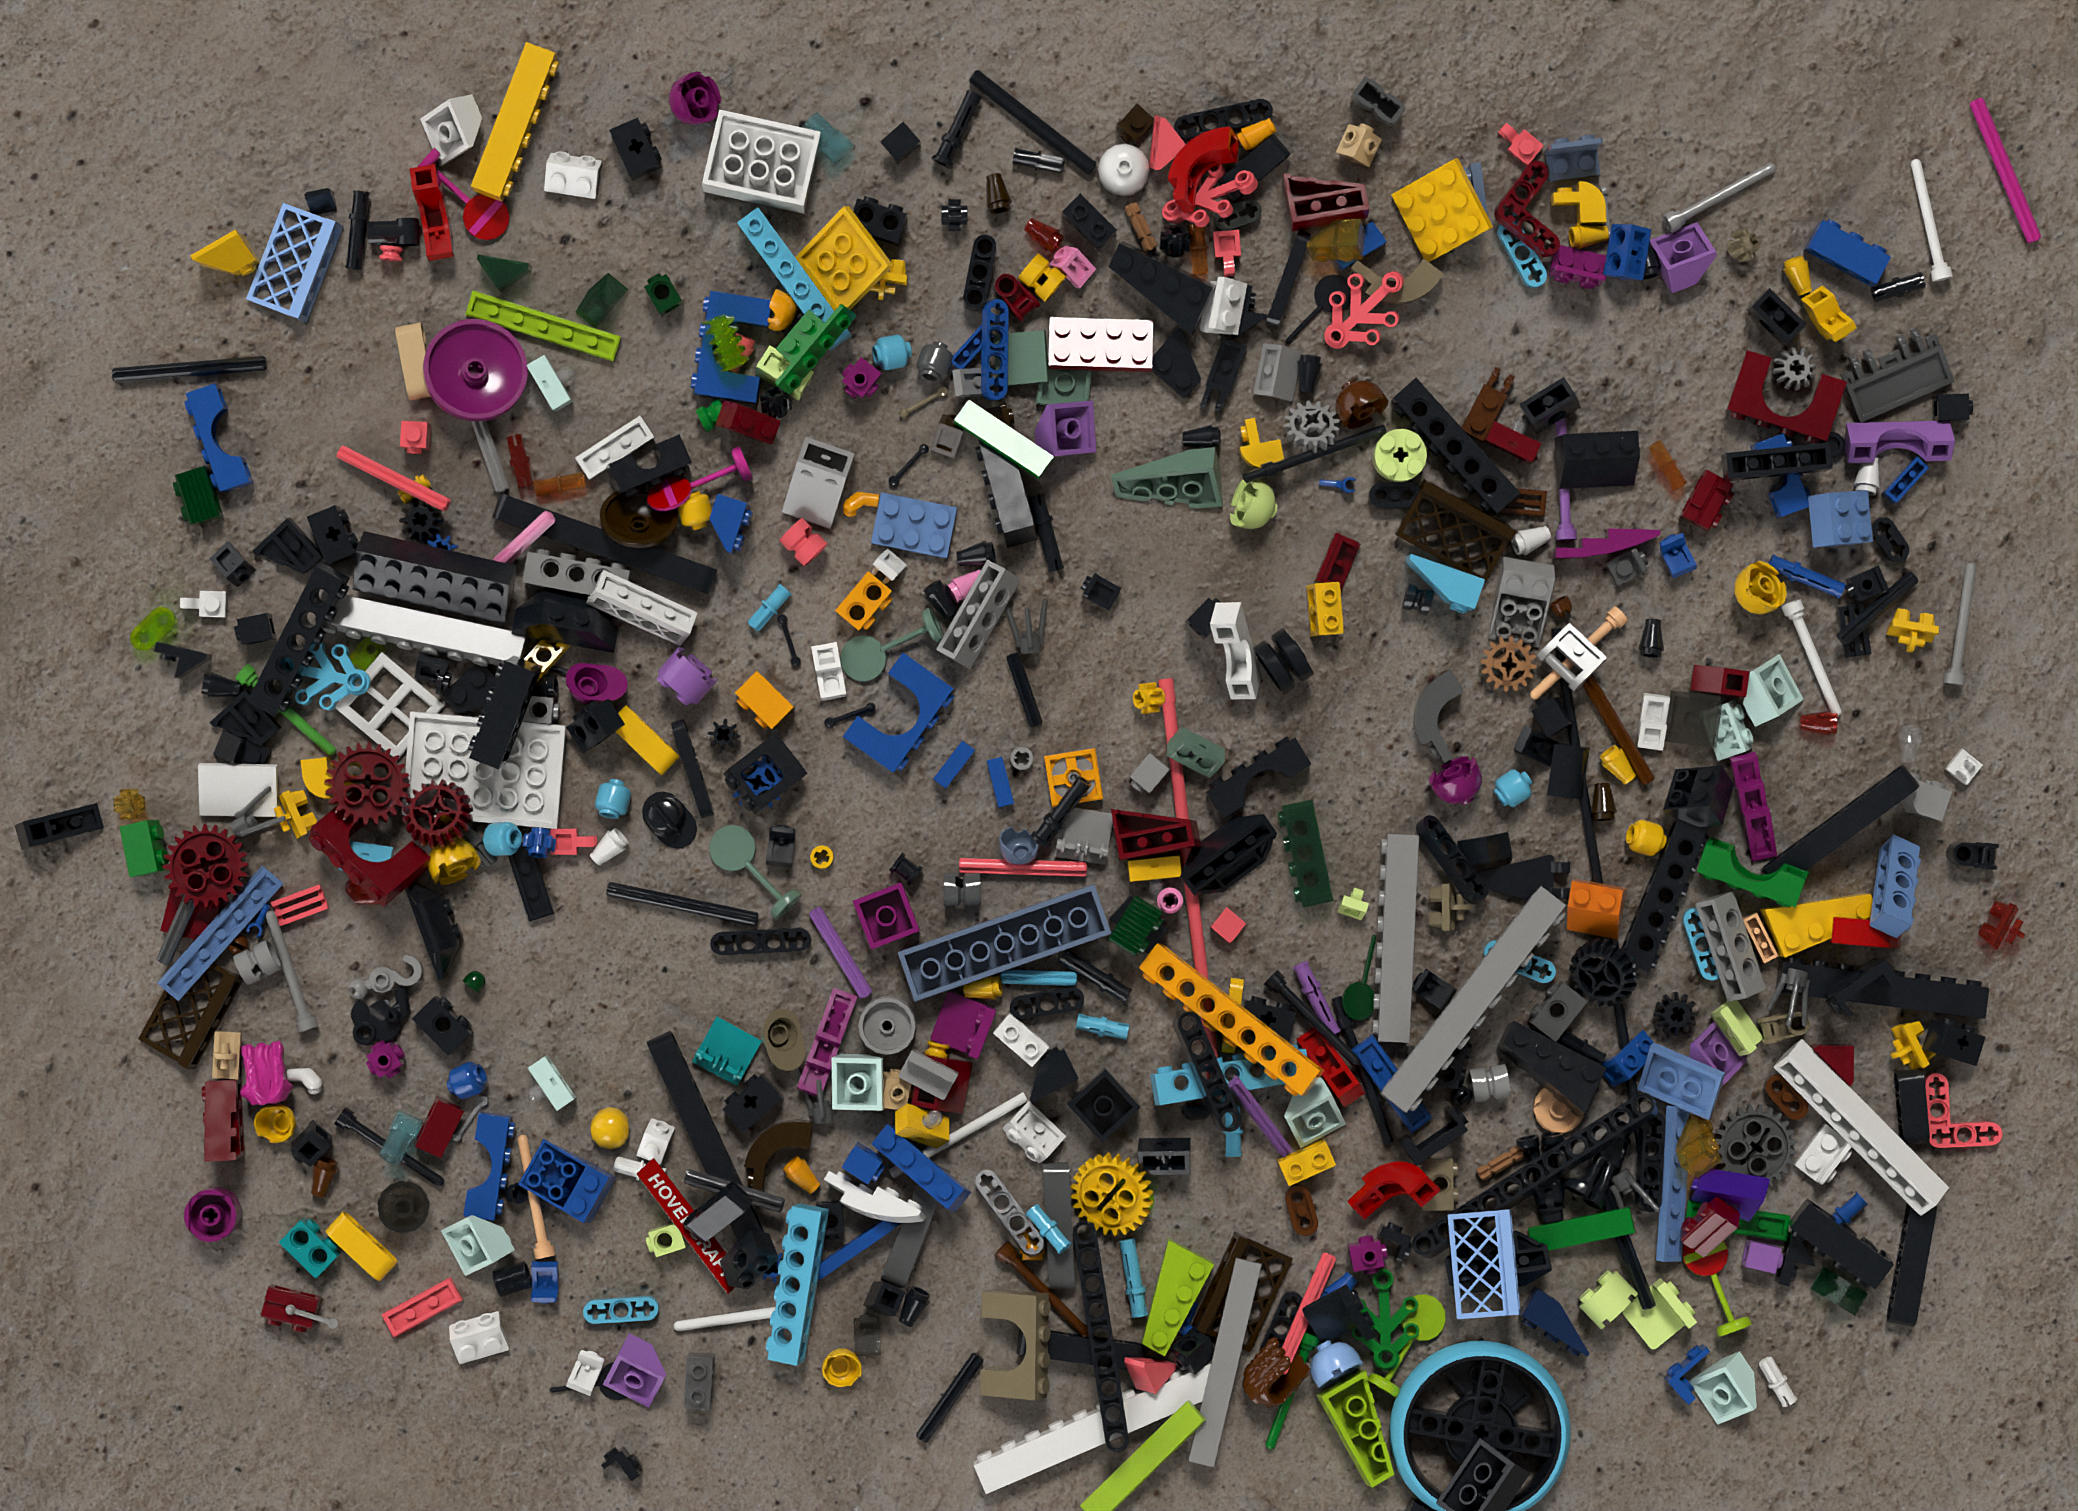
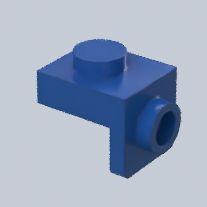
M1683 533L1669 535L1659 543L1660 555L1673 579L1697 569V564L1686 545V538Z
M532 1261L531 1301L543 1304L557 1302L559 1293L558 1262Z

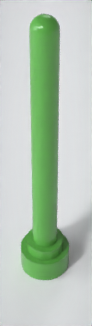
M248 663L237 674L235 680L242 686H251L254 689L259 676L256 674L257 670ZM289 707L285 713L281 712L327 755L333 756L336 754V748L292 708Z

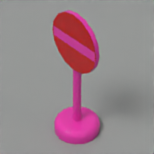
M434 148L417 167L435 164L441 156L440 152ZM438 171L441 182L466 203L463 211V222L465 228L472 236L482 240H491L504 233L509 223V212L504 202L482 194L470 199Z
M740 447L734 448L731 452L735 464L690 483L682 477L664 479L663 483L650 489L647 495L649 506L657 511L675 509L689 499L692 489L736 470L739 471L744 481L753 480Z

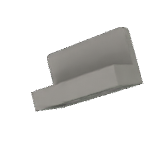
M1263 343L1253 394L1292 402L1298 376L1297 360H1300L1302 352L1284 345Z
M914 1049L911 1050L899 1073V1078L942 1100L946 1098L958 1076L957 1071Z

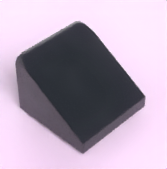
M324 188L305 192L304 196L312 214L319 215L337 210L334 192L331 189Z

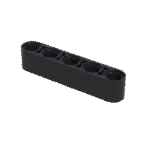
M1181 1012L1175 1016L1173 1027L1213 1123L1220 1131H1235L1241 1125V1115L1202 1022L1194 1012ZM1185 1016L1190 1017L1193 1023L1188 1031L1184 1030L1181 1025V1021ZM1196 1040L1200 1041L1203 1047L1198 1055L1194 1054L1191 1049L1192 1043ZM1206 1064L1210 1065L1213 1070L1212 1076L1209 1079H1205L1201 1072ZM1217 1088L1223 1094L1222 1100L1219 1103H1215L1212 1099V1092ZM1225 1113H1230L1233 1118V1122L1229 1127H1225L1222 1123V1117Z
M1908 1203L1906 1204L1887 1309L1888 1323L1910 1327L1916 1325L1937 1205L1920 1216Z
M1019 1329L1016 1353L1025 1356L1026 1340L1022 1330ZM1050 1330L1048 1353L1051 1360L1093 1365L1089 1336L1083 1337L1080 1334ZM1093 1336L1094 1340L1098 1343H1103L1107 1340L1104 1337ZM1113 1339L1118 1369L1127 1370L1124 1363L1125 1357L1144 1358L1145 1345L1142 1343ZM1101 1355L1097 1360L1098 1366L1109 1368L1112 1364V1358L1109 1355Z

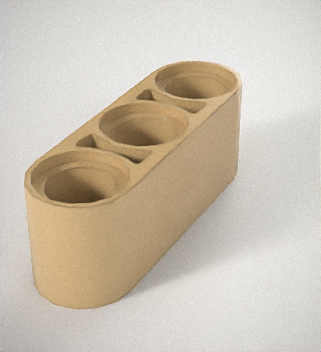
M422 323L395 327L409 400L431 397L426 389L423 378V361L427 350V342Z

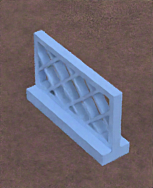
M283 203L246 300L307 323L344 226L336 221ZM288 211L296 213L300 222L290 228H287L285 223ZM314 221L323 223L319 233L310 237L306 225ZM302 227L306 240L294 245L290 233ZM286 235L290 247L278 253L275 246L276 241ZM309 244L312 251L309 258L301 261L297 249ZM293 252L297 264L285 269L280 257ZM277 260L281 271L269 277L266 267L269 262ZM300 268L302 273L301 281L292 285L287 273ZM283 276L288 288L276 293L271 281ZM267 284L272 295L263 300L256 298L258 288ZM290 292L293 301L288 310L281 306L278 297Z
M1511 1210L1448 1214L1457 1319L1520 1315ZM1495 1216L1496 1228L1490 1235L1477 1226L1484 1217ZM1480 1217L1475 1223L1469 1219ZM1454 1219H1465L1473 1225L1464 1237L1455 1231ZM1475 1228L1487 1237L1478 1249L1466 1240ZM1495 1233L1497 1234V1242L1492 1238ZM1455 1235L1461 1239L1457 1245ZM1489 1240L1498 1247V1254L1492 1261L1480 1252ZM1463 1242L1475 1251L1466 1263L1457 1257V1249ZM1477 1254L1489 1263L1480 1276L1468 1266ZM1498 1258H1499V1267H1500V1268H1498V1267L1494 1264V1263L1497 1261ZM1458 1262L1463 1265L1460 1271H1458ZM1491 1266L1500 1273L1501 1278L1495 1287H1492L1482 1278ZM1465 1269L1477 1277L1468 1290L1459 1282V1276ZM1479 1281L1492 1290L1483 1301H1480L1471 1293V1290ZM1500 1285L1502 1289V1294L1497 1291V1288ZM1460 1288L1465 1291V1294L1462 1297L1460 1293ZM1493 1293H1496L1503 1300V1311H1492L1485 1305ZM1467 1295L1480 1304L1473 1313L1462 1314L1461 1302ZM1482 1307H1484L1488 1312H1478V1311H1479Z

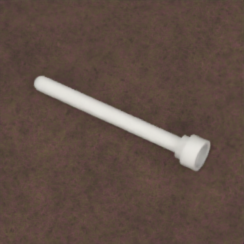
M1914 159L1911 162V168L1934 263L1931 266L1932 271H1930L1932 282L1943 281L1952 278L1953 275L1951 267H1948L1947 262L1943 260L1921 161Z
M1797 599L1781 606L1784 615L1788 616L1789 620H1793L1831 714L1834 717H1839L1842 713L1802 617L1804 615L1802 601Z
M789 1303L788 1311L791 1315L795 1316L796 1308L793 1304ZM776 1307L677 1321L674 1323V1329L676 1331H685L771 1318V1314L775 1311Z

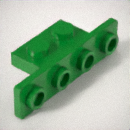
M840 304L827 321L824 322L809 309L776 348L791 364L776 380L775 384L788 394H791L798 388L801 381L817 365L827 350L834 345L843 331L850 326L856 314L843 304Z

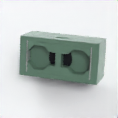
M1181 727L1167 743V757L1211 778L1225 762V749L1205 739L1202 733L1198 731L1191 732Z

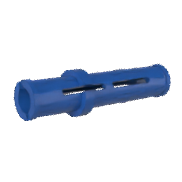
M1774 554L1769 560V564L1779 574L1788 577L1787 580L1791 582L1796 580L1833 595L1838 599L1844 591V582L1802 567L1801 563L1797 561L1792 563Z

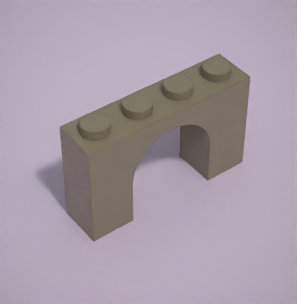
M1004 1289L982 1291L981 1317L1005 1319L1015 1323L1025 1336L1026 1354L1022 1363L1017 1368L992 1366L981 1369L980 1395L1024 1400L1047 1398L1050 1387L1048 1380V1366L1050 1363V1355L1048 1353V1340L1050 1338L1048 1318L1051 1310L1049 1293Z

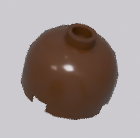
M1352 380L1342 386V391L1339 393L1335 403L1336 413L1345 428L1347 426L1348 429L1353 430L1373 421L1372 417L1369 416L1377 411L1381 414L1388 406L1389 400L1375 383L1364 380L1355 382Z

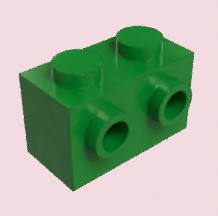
M145 820L119 827L129 877H144L167 871L163 869V866L169 863L164 858V855H168L164 847V830L159 820Z

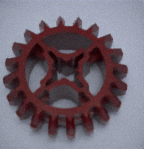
M442 779L439 785H437L435 780H431L429 787L421 783L422 790L418 792L413 789L412 793L415 797L407 798L406 801L410 806L403 807V812L406 814L403 817V822L407 824L405 826L406 831L412 833V839L414 841L419 840L422 846H426L429 843L430 848L435 849L437 843H439L440 847L445 849L447 841L451 845H455V837L460 839L464 837L461 832L462 830L470 831L467 822L473 821V816L469 814L473 812V806L469 804L471 799L468 795H464V789L462 787L457 788L454 782L447 785V782ZM446 798L457 803V811L447 807ZM419 818L429 821L430 830L420 826Z

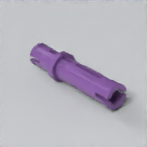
M1308 960L1295 965L1292 968L1295 970L1303 987L1301 991L1303 994H1306L1314 1013L1335 1034L1340 1032L1341 1030L1320 989L1321 983L1316 981Z

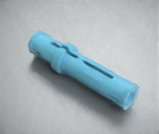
M1135 1238L1119 1240L1127 1284L1125 1292L1129 1296L1132 1318L1148 1315L1144 1296L1146 1288L1141 1280Z

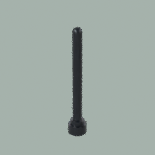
M1279 970L1273 973L1263 985L1270 992L1272 990L1275 993L1279 992L1352 1066H1359L1360 1058L1286 986L1285 976Z
M345 1107L334 1124L342 1130L344 1128L347 1130L352 1129L438 1187L444 1185L443 1177L357 1121V1117L353 1115L354 1112L349 1108Z

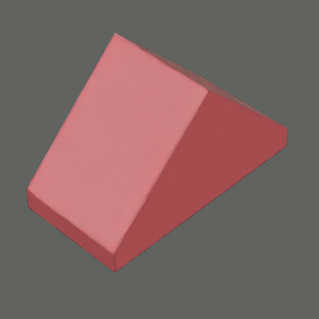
M1154 115L1149 168L1160 170L1174 159L1186 144L1166 118Z
M1125 1357L1124 1360L1135 1388L1154 1394L1160 1390L1177 1368L1175 1363L1158 1358Z

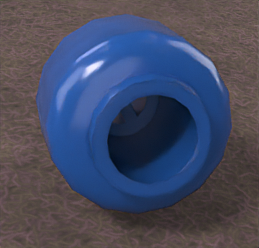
M466 1062L449 1072L447 1087L452 1095H456L460 1099H468L485 1089V1084L487 1083L486 1072L481 1065L474 1062Z

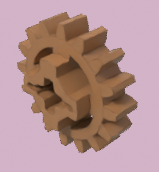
M1509 635L1508 641H1504L1502 636H1499L1498 644L1490 641L1489 643L1492 648L1490 650L1483 649V653L1487 657L1480 659V663L1486 665V667L1481 669V673L1489 674L1485 680L1487 683L1494 680L1493 687L1495 689L1503 685L1504 692L1508 691L1509 686L1518 691L1517 684L1521 683L1527 686L1525 678L1534 677L1530 669L1537 668V665L1531 662L1536 656L1534 653L1528 654L1531 646L1528 644L1523 647L1522 638L1514 642L1512 635ZM1504 648V652L1499 656H1493L1499 649ZM1515 648L1523 653L1525 660L1515 656ZM1510 655L1512 662L1515 664L1510 665L1507 672L1502 662H1506ZM1491 667L1497 668L1502 672L1501 679L1492 672ZM1523 671L1520 676L1512 680L1516 672Z

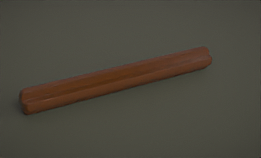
M1592 674L1582 686L1618 746L1622 748L1641 784L1646 785L1655 779L1653 773Z

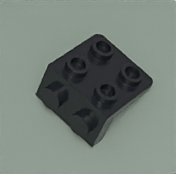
M1347 1284L1306 1305L1302 1309L1305 1318L1321 1343L1332 1340L1356 1326L1366 1341L1375 1337L1371 1328L1375 1323L1368 1311H1362L1365 1307L1359 1295L1353 1296Z

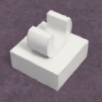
M887 548L873 563L875 568L872 570V574L875 575L880 570L886 575V578L882 581L886 584L890 580L893 581L907 565Z
M1960 749L1945 770L1964 785H1968L1983 764L1964 749Z

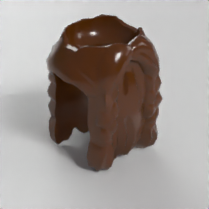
M1276 1337L1267 1341L1265 1347L1260 1349V1352L1245 1367L1242 1386L1250 1400L1256 1404H1263L1267 1408L1283 1404L1288 1397L1292 1396L1293 1392L1298 1390L1303 1380L1311 1373V1368L1306 1363L1304 1364V1359L1300 1356V1349H1297L1291 1363V1359L1284 1356L1286 1354L1285 1350L1281 1347L1278 1348L1279 1341H1277Z

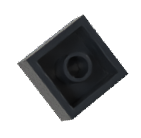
M1105 1067L1067 1101V1105L1102 1143L1141 1108L1136 1100Z

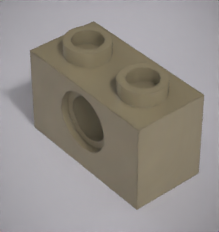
M1430 1156L1420 1163V1169L1432 1181L1437 1177H1444L1446 1185L1421 1209L1423 1211L1454 1210V1204H1458V1188H1454L1453 1178H1458V1164L1453 1162L1451 1156Z

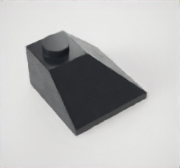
M1056 1046L1044 1053L1045 1058L1040 1060L1030 1092L1032 1103L1079 1079L1064 1048L1059 1050Z

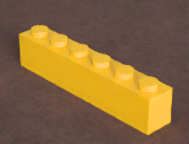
M528 42L525 43L472 181L471 188L474 192L503 202L505 196L508 197L514 183L511 181L513 173H518L523 158L520 157L523 148H528L532 138V134L529 133L532 124L536 125L540 118L541 110L538 109L541 100L545 101L550 91L549 79L551 76L556 75L559 68L555 52Z

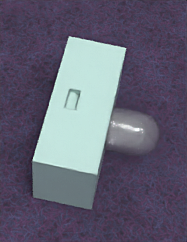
M545 355L526 365L554 412L573 402L564 387L565 383L575 377V369L572 366L566 365L555 371Z
M548 1055L528 1067L537 1081V1084L528 1090L527 1096L530 1101L538 1102L547 1096L556 1111L577 1098Z

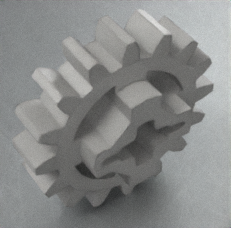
M1307 401L1306 406L1297 403L1296 410L1290 408L1289 415L1284 418L1283 432L1287 434V442L1294 441L1293 447L1295 449L1303 446V452H1306L1308 448H1312V451L1317 453L1318 447H1321L1324 451L1327 450V443L1334 445L1335 438L1339 437L1340 419H1336V411L1329 413L1330 406L1326 405L1322 408L1320 407V401H1317L1315 405H1311V402Z

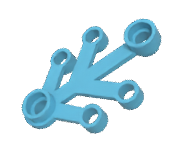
M322 641L320 648L312 652L315 654L322 669L309 666L308 668L304 667L301 673L302 676L319 680L306 689L298 690L295 694V699L301 705H309L315 695L333 683L343 684L332 694H325L319 700V705L322 709L331 711L335 709L338 701L350 693L354 695L366 693L370 687L371 680L365 671L355 668L349 658V649L342 644L334 645L331 651L332 656L340 661L346 674L338 673L324 651L325 644ZM343 648V655L338 657L337 650ZM286 657L285 663L288 662L290 665L289 669L293 670L294 662ZM361 678L362 684L356 687L355 681ZM307 693V699L302 702L301 695ZM327 698H330L332 701L329 707L325 706Z

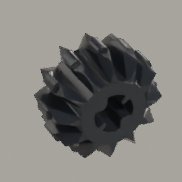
M420 499L418 500V507L413 501H410L409 506L412 510L409 511L405 508L401 510L404 514L408 515L407 518L399 519L400 523H408L402 529V532L408 533L412 530L409 536L411 540H415L419 534V541L421 543L425 542L426 534L429 539L434 540L435 535L432 531L442 532V529L436 526V523L444 522V518L436 517L442 511L437 508L432 510L433 506L429 504L425 506V502ZM417 516H427L428 520H425L427 524L425 526L416 524V520L419 521Z
M1673 992L1672 1000L1668 995L1664 994L1662 997L1665 1004L1660 1002L1655 1004L1657 1007L1662 1008L1661 1012H1653V1016L1662 1017L1656 1022V1025L1658 1027L1665 1025L1663 1032L1666 1034L1672 1029L1673 1035L1679 1036L1680 1028L1684 1033H1688L1689 1029L1686 1024L1696 1025L1695 1021L1690 1020V1016H1698L1697 1011H1690L1696 1003L1694 1001L1686 1003L1688 1000V995L1683 994L1679 999L1678 992ZM1673 1008L1681 1010L1678 1014V1020L1670 1017L1673 1014Z

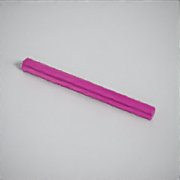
M1983 98L1973 100L1970 103L1971 110L2028 243L2035 242L2041 238L2040 231Z

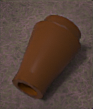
M320 1157L313 1164L311 1194L318 1197H326L327 1191L339 1170L336 1160Z

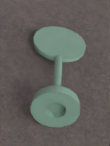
M930 607L923 610L922 619L925 626L883 646L871 636L861 635L850 639L841 651L840 660L845 673L857 681L873 680L885 668L887 658L885 651L926 632L929 633L935 642H941L944 632L934 611Z
M729 825L716 831L711 838L709 846L710 855L717 866L728 871L742 870L746 867L778 900L771 909V915L775 920L785 915L800 900L802 894L796 889L790 890L782 896L751 863L755 855L756 846L754 838L749 831L741 826Z

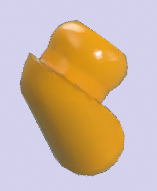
M856 492L844 501L843 513L848 517H854L857 514V510L863 505L878 507L880 495Z

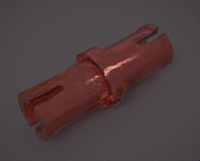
M522 434L515 435L517 446H515L512 436L506 437L512 459L509 462L510 466L514 467L518 488L525 487L523 476H525L527 487L534 485L528 465L530 458L526 456Z

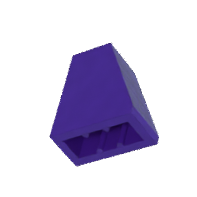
M1704 1167L1700 1175L1695 1174L1692 1179L1690 1189L1694 1191L1691 1200L1703 1204L1704 1202H1711L1715 1197H1719L1728 1206L1730 1205L1739 1211L1740 1219L1750 1222L1764 1202L1770 1179Z

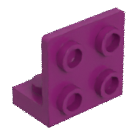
M1560 245L1559 250L1552 256L1548 276H1553L1554 281L1569 284V281L1579 282V287L1593 290L1594 287H1599L1606 280V276L1602 275L1606 255Z
M949 991L945 997L930 1039L941 1044L950 1045L951 1048L978 1059L996 1009Z

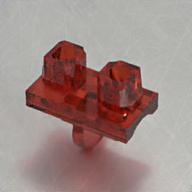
M1995 901L1989 914L2001 920L1997 928L1984 922L1978 935L1989 942V946L1998 950L2007 932L2009 934L2005 942L2011 945L2015 937L2023 939L2026 935L2020 931L2023 921L2016 919L2013 926H2010L2019 908L2012 903L2007 905Z

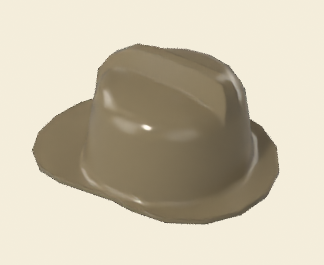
M777 1009L771 1012L761 1029L762 1042L766 1046L771 1062L777 1068L783 1071H792L802 1064L806 1054L798 1017L787 1009Z

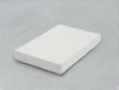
M199 763V815L235 816V813L243 810L258 794L270 786L271 791L246 815L277 817L274 808L279 806L277 764Z

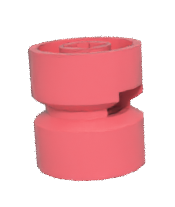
M801 518L780 538L779 542L788 551L793 550L795 552L794 557L805 567L828 543L818 533L813 534L812 526L804 518Z

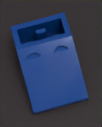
M543 1139L518 1185L582 1223H592L617 1177L597 1165Z

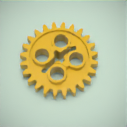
M1110 1152L1104 1158L1100 1154L1094 1160L1089 1158L1085 1164L1078 1168L1079 1172L1073 1176L1076 1181L1071 1185V1188L1076 1190L1071 1195V1198L1078 1200L1073 1208H1081L1082 1210L1078 1217L1086 1216L1088 1218L1087 1221L1095 1224L1096 1231L1102 1227L1104 1235H1107L1110 1230H1112L1114 1236H1117L1120 1230L1124 1235L1130 1229L1135 1231L1139 1227L1138 1224L1142 1225L1146 1220L1145 1217L1151 1213L1148 1207L1154 1202L1149 1199L1154 1191L1146 1189L1151 1181H1143L1142 1179L1146 1172L1138 1173L1136 1170L1139 1164L1130 1166V1158L1128 1157L1123 1162L1119 1153L1114 1159H1112ZM1106 1173H1109L1114 1181L1109 1180ZM1121 1179H1125V1184L1105 1207L1099 1210L1098 1207L1103 1200L1111 1193ZM1125 1190L1131 1192L1133 1198L1127 1196ZM1091 1191L1096 1192L1098 1194L1099 1199L1095 1198L1091 1194ZM1110 1208L1115 1209L1118 1212V1216L1114 1215Z

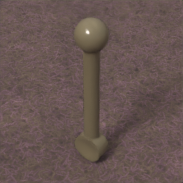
M944 386L939 387L936 393L907 409L902 408L899 411V415L902 418H907L909 413L937 397H945L948 393L947 388Z

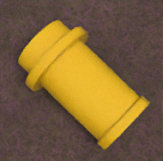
M424 474L415 476V482L429 489L432 487ZM402 490L397 491L398 495H401V500L406 505L416 498Z

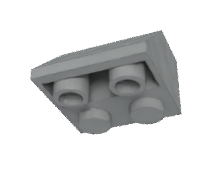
M1911 773L1920 786L1901 801L1906 813L1929 821L1942 822L1952 792L1945 790V784L1933 780H1925L1924 783L1920 781L1921 776Z

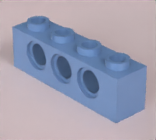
M1893 834L1879 848L1869 926L1898 938L1904 931H1908L1913 924L1912 909L1916 902L1914 893L1918 884L1916 876L1921 859L1919 858L1920 846Z

